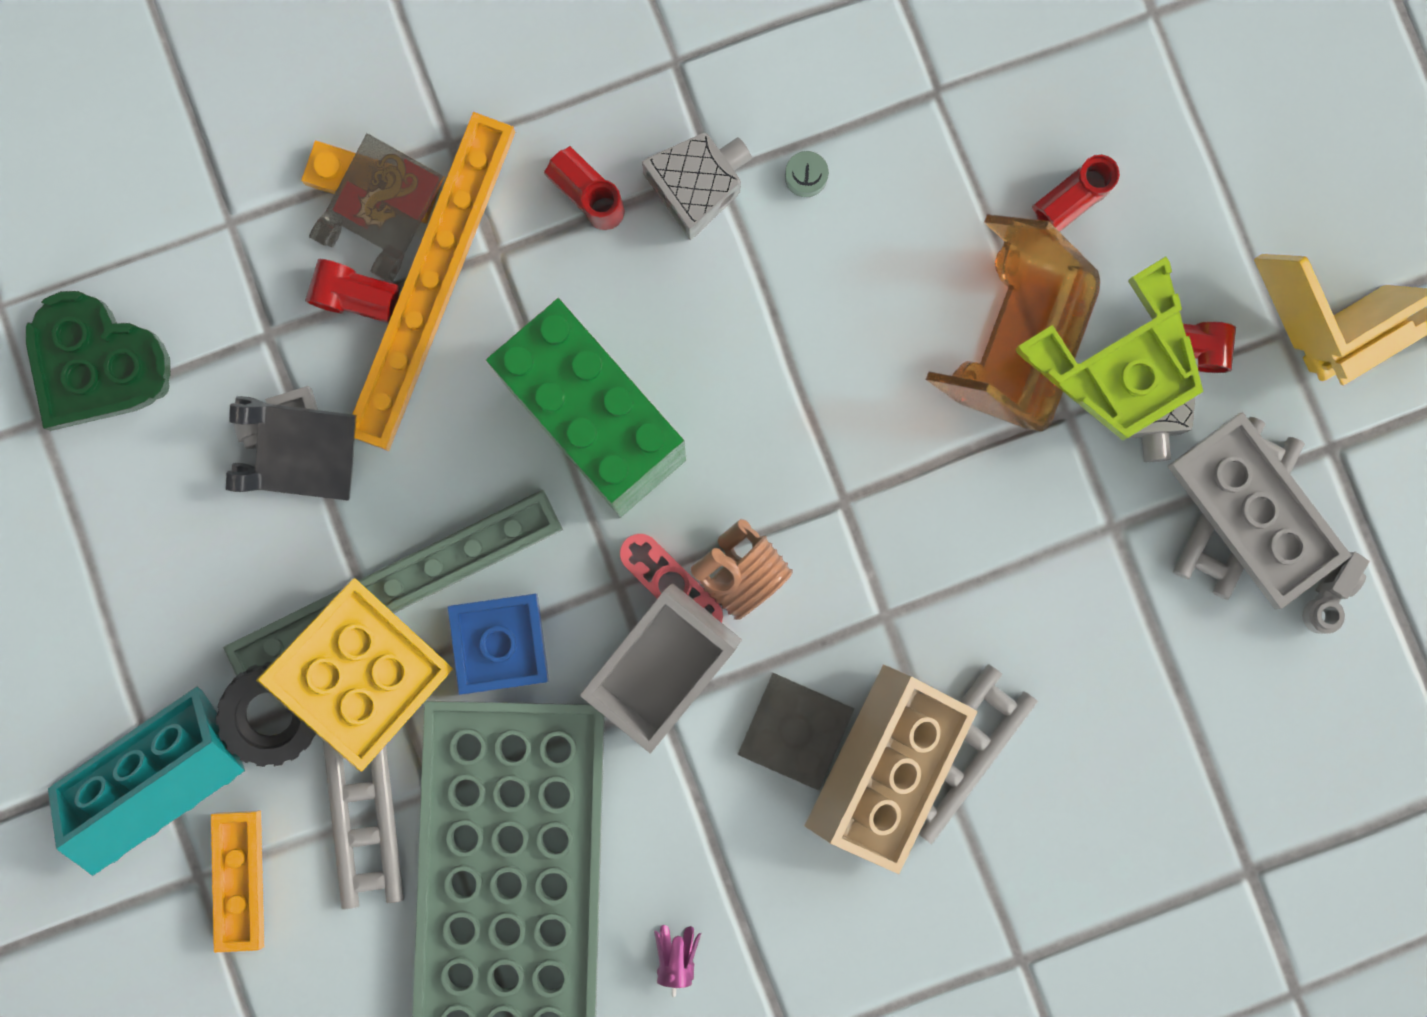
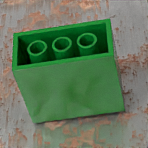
M559 298L553 301L485 359L507 389L620 518L686 461L684 439Z

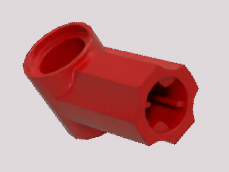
M571 146L560 150L550 159L547 168L544 170L545 176L587 216L592 226L600 230H610L621 223L625 210L620 192L615 184L605 180ZM608 198L614 201L613 206L605 212L593 210V205L599 199Z
M1103 154L1091 156L1079 169L1032 206V209L1043 227L1056 236L1094 204L1103 200L1118 183L1120 171L1116 161ZM1086 172H1098L1102 175L1105 186L1101 188L1093 187L1086 179Z
M320 258L317 260L305 302L330 312L343 314L344 311H348L363 317L389 323L399 298L400 288L392 283L357 274L354 269L341 263Z
M1200 322L1196 325L1183 323L1185 334L1190 337L1195 359H1198V371L1206 373L1231 372L1236 326L1224 322Z

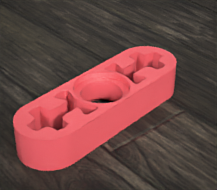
M634 534L623 542L620 549V558L623 565L657 599L661 595L659 590L661 577L669 572L677 573L685 582L683 592L689 596L691 589H696L700 596L695 597L693 600L703 608L710 605L714 609L712 615L722 623L723 612L719 603H716L715 599L710 597L709 593L705 592L704 588L652 537L646 534ZM635 543L640 547L646 543L649 544L651 549L648 555L656 564L659 563L661 557L669 563L656 571L651 582H648L643 577L651 571L644 563L638 562L633 565L629 561L633 556L630 547Z

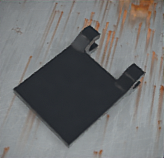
M237 396L235 403L230 404L229 422L241 425H258L255 467L244 463H233L232 471H227L226 490L233 492L265 490L349 501L357 415L268 404L255 398Z

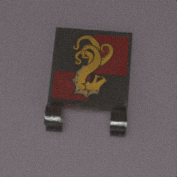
M366 133L327 210L313 226L309 238L324 246L328 245L333 248L340 236L342 226L383 249L373 263L370 272L384 280L393 282L401 268L405 252L445 176Z

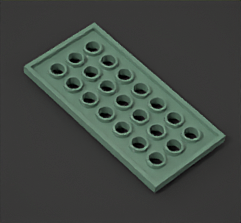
M424 701L412 1017H448V1014L455 1010L464 1011L469 1017H493L500 1011L510 1012L514 1017H539L546 1012H553L559 1017H596L605 716L592 705ZM464 734L476 736L481 743V752L476 759L467 760L458 753L457 743ZM517 735L524 740L526 753L521 760L512 761L503 755L502 742L507 736ZM561 736L569 741L571 754L567 760L556 762L549 758L546 752V745L550 738ZM467 779L477 784L480 794L475 804L465 805L457 799L455 790L461 780ZM506 781H517L524 788L525 796L521 804L510 806L501 799L500 789ZM551 782H562L568 787L570 798L564 806L555 807L547 802L545 789ZM468 825L475 829L478 835V842L474 849L463 850L455 844L454 832L457 827ZM513 826L521 831L523 844L520 849L508 851L500 845L498 837L502 828ZM552 827L563 829L568 836L567 848L561 852L548 850L543 842V836L547 829ZM467 871L474 876L476 889L473 894L463 896L454 890L452 879L455 873ZM505 872L516 874L522 883L520 893L512 897L503 895L497 887V879L500 874ZM550 873H557L563 876L567 883L566 893L557 898L546 895L542 889L543 877ZM464 917L473 923L475 934L471 940L459 941L453 937L450 927L455 918ZM510 918L517 922L520 927V936L516 941L504 942L498 938L495 927L499 920ZM549 919L560 921L565 927V938L558 943L545 941L540 932L541 924ZM459 963L467 965L473 973L472 984L467 987L455 986L449 978L451 966ZM506 964L514 967L519 976L517 985L512 988L500 987L494 979V970L498 966ZM545 966H556L563 972L564 983L557 989H548L541 984L539 971Z

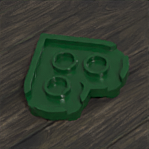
M60 291L44 298L41 301L44 305L35 313L32 323L27 322L26 348L43 429L53 431L138 411L153 404L156 399L163 398L169 391L171 366L170 357L164 343L160 341L156 334L147 329L140 328L131 323H117L108 306L95 297L88 296L79 291Z

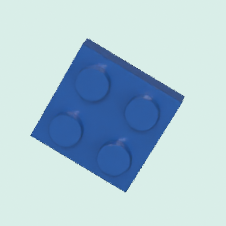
M538 594L448 606L459 695L550 682Z

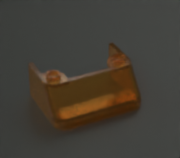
M987 214L984 223L1004 241L1002 249L998 252L995 259V269L1000 280L1008 287L980 364L966 361L955 370L952 376L928 371L925 380L961 405L1022 428L1041 432L1046 430L1052 423L1063 391L1019 356L1015 349L1020 344L1053 325L1075 359L1099 294L1100 275L1098 270L1049 221Z

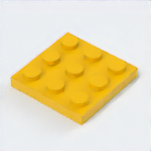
M353 578L256 681L354 768L362 772L448 676L453 668L357 579Z

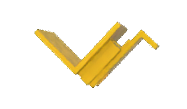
M1261 254L1254 258V262L1294 349L1304 351L1305 356L1302 358L1309 372L1316 373L1319 381L1328 380L1336 375L1340 385L1344 386L1427 335V307H1425L1427 306V288L1383 285L1333 315L1306 256Z

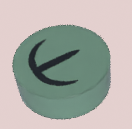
M802 151L793 155L788 161L785 170L787 187L792 193L800 197H813L819 194L827 183L829 175L828 165L822 156L812 151Z

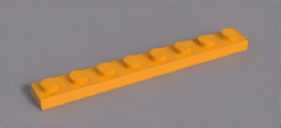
M476 112L472 113L353 411V415H357L355 439L390 451L516 133L514 126Z

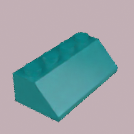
M198 686L48 788L56 849L90 875L94 876L108 865L115 863L131 849L147 838L157 834L160 829L185 812L192 810L198 803L245 772L243 761L240 760V757L235 753L231 754L226 749L227 744L225 741H221L218 734L220 731L219 725H216L217 712Z

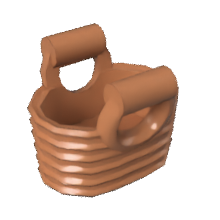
M744 519L737 521L718 537V544L725 554L720 549L714 548L691 567L692 575L700 581L704 591L708 592L710 597L714 598L715 602L722 606V609H726L728 615L734 616V620L742 619L772 596L793 573V569H789L788 563L783 561V556H780L777 553V549L772 547V543L768 542L767 536H759L757 531L752 529L750 524ZM747 538L752 544V549L741 558L736 554L734 547ZM720 566H723V568L717 574H715L713 578L709 576Z

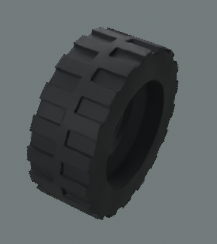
M265 662L264 665L260 666L256 664L248 667L243 673L240 672L227 686L217 706L219 709L216 715V725H219L220 731L218 734L221 741L224 740L227 744L226 749L231 754L235 753L238 755L241 761L245 763L252 762L260 767L272 764L275 767L283 765L287 760L292 761L296 759L303 750L306 751L316 735L294 713L288 728L277 735H262L250 726L247 720L249 703L256 696L269 692L256 680L273 662Z

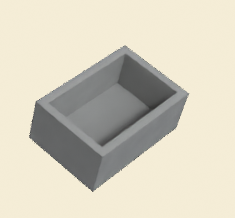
M672 583L662 592L580 696L651 754L734 653L742 639Z

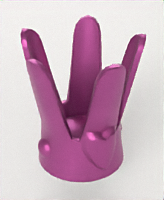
M662 925L660 935L657 931H654L660 966L657 969V984L671 987V995L675 997L676 988H685L692 985V980H694L693 959L702 933L696 936L693 943L694 928L692 926L687 927L684 931L683 939L681 936H675L671 945L670 930L666 925Z

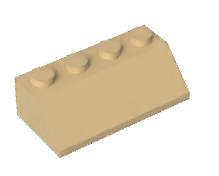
M883 664L804 826L830 844L900 874L978 711L912 676Z

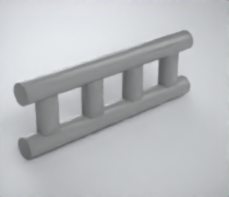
M1249 417V421L1258 433L1261 434L1265 423L1258 418ZM1288 437L1282 448L1264 439L1286 470L1291 473L1305 443L1297 438ZM1201 513L1173 573L1182 578L1190 579L1194 568L1218 580L1212 593L1229 600L1244 568L1232 552L1226 564L1203 553L1214 528L1203 513Z
M990 664L985 667L960 702L976 710L982 701L985 700L1004 714L1005 717L990 737L971 724L964 740L979 752L964 772H961L954 765L951 766L944 781L952 786V788L937 808L932 805L925 824L919 832V835L930 844L935 841L1038 702L1025 691L1022 692L1017 701H1014L997 688L995 684L1002 676V673Z
M323 740L341 909L359 907L358 893L385 889L386 903L403 901L404 895L387 747L385 745L370 762L372 781L346 785L343 757ZM374 799L377 826L351 829L348 803ZM380 844L383 871L356 874L353 847Z

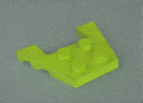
M1167 256L1128 280V283L1152 318L1148 323L1080 364L1075 361L1053 325L1020 344L1015 349L1019 356L1121 440L1131 437L1204 392L1190 337L1186 336L1180 315L1182 307L1178 293L1175 294L1170 277L1172 268Z

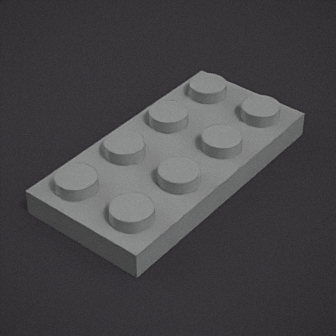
M1243 412L1231 418L1167 466L1274 609L1284 608L1352 556Z

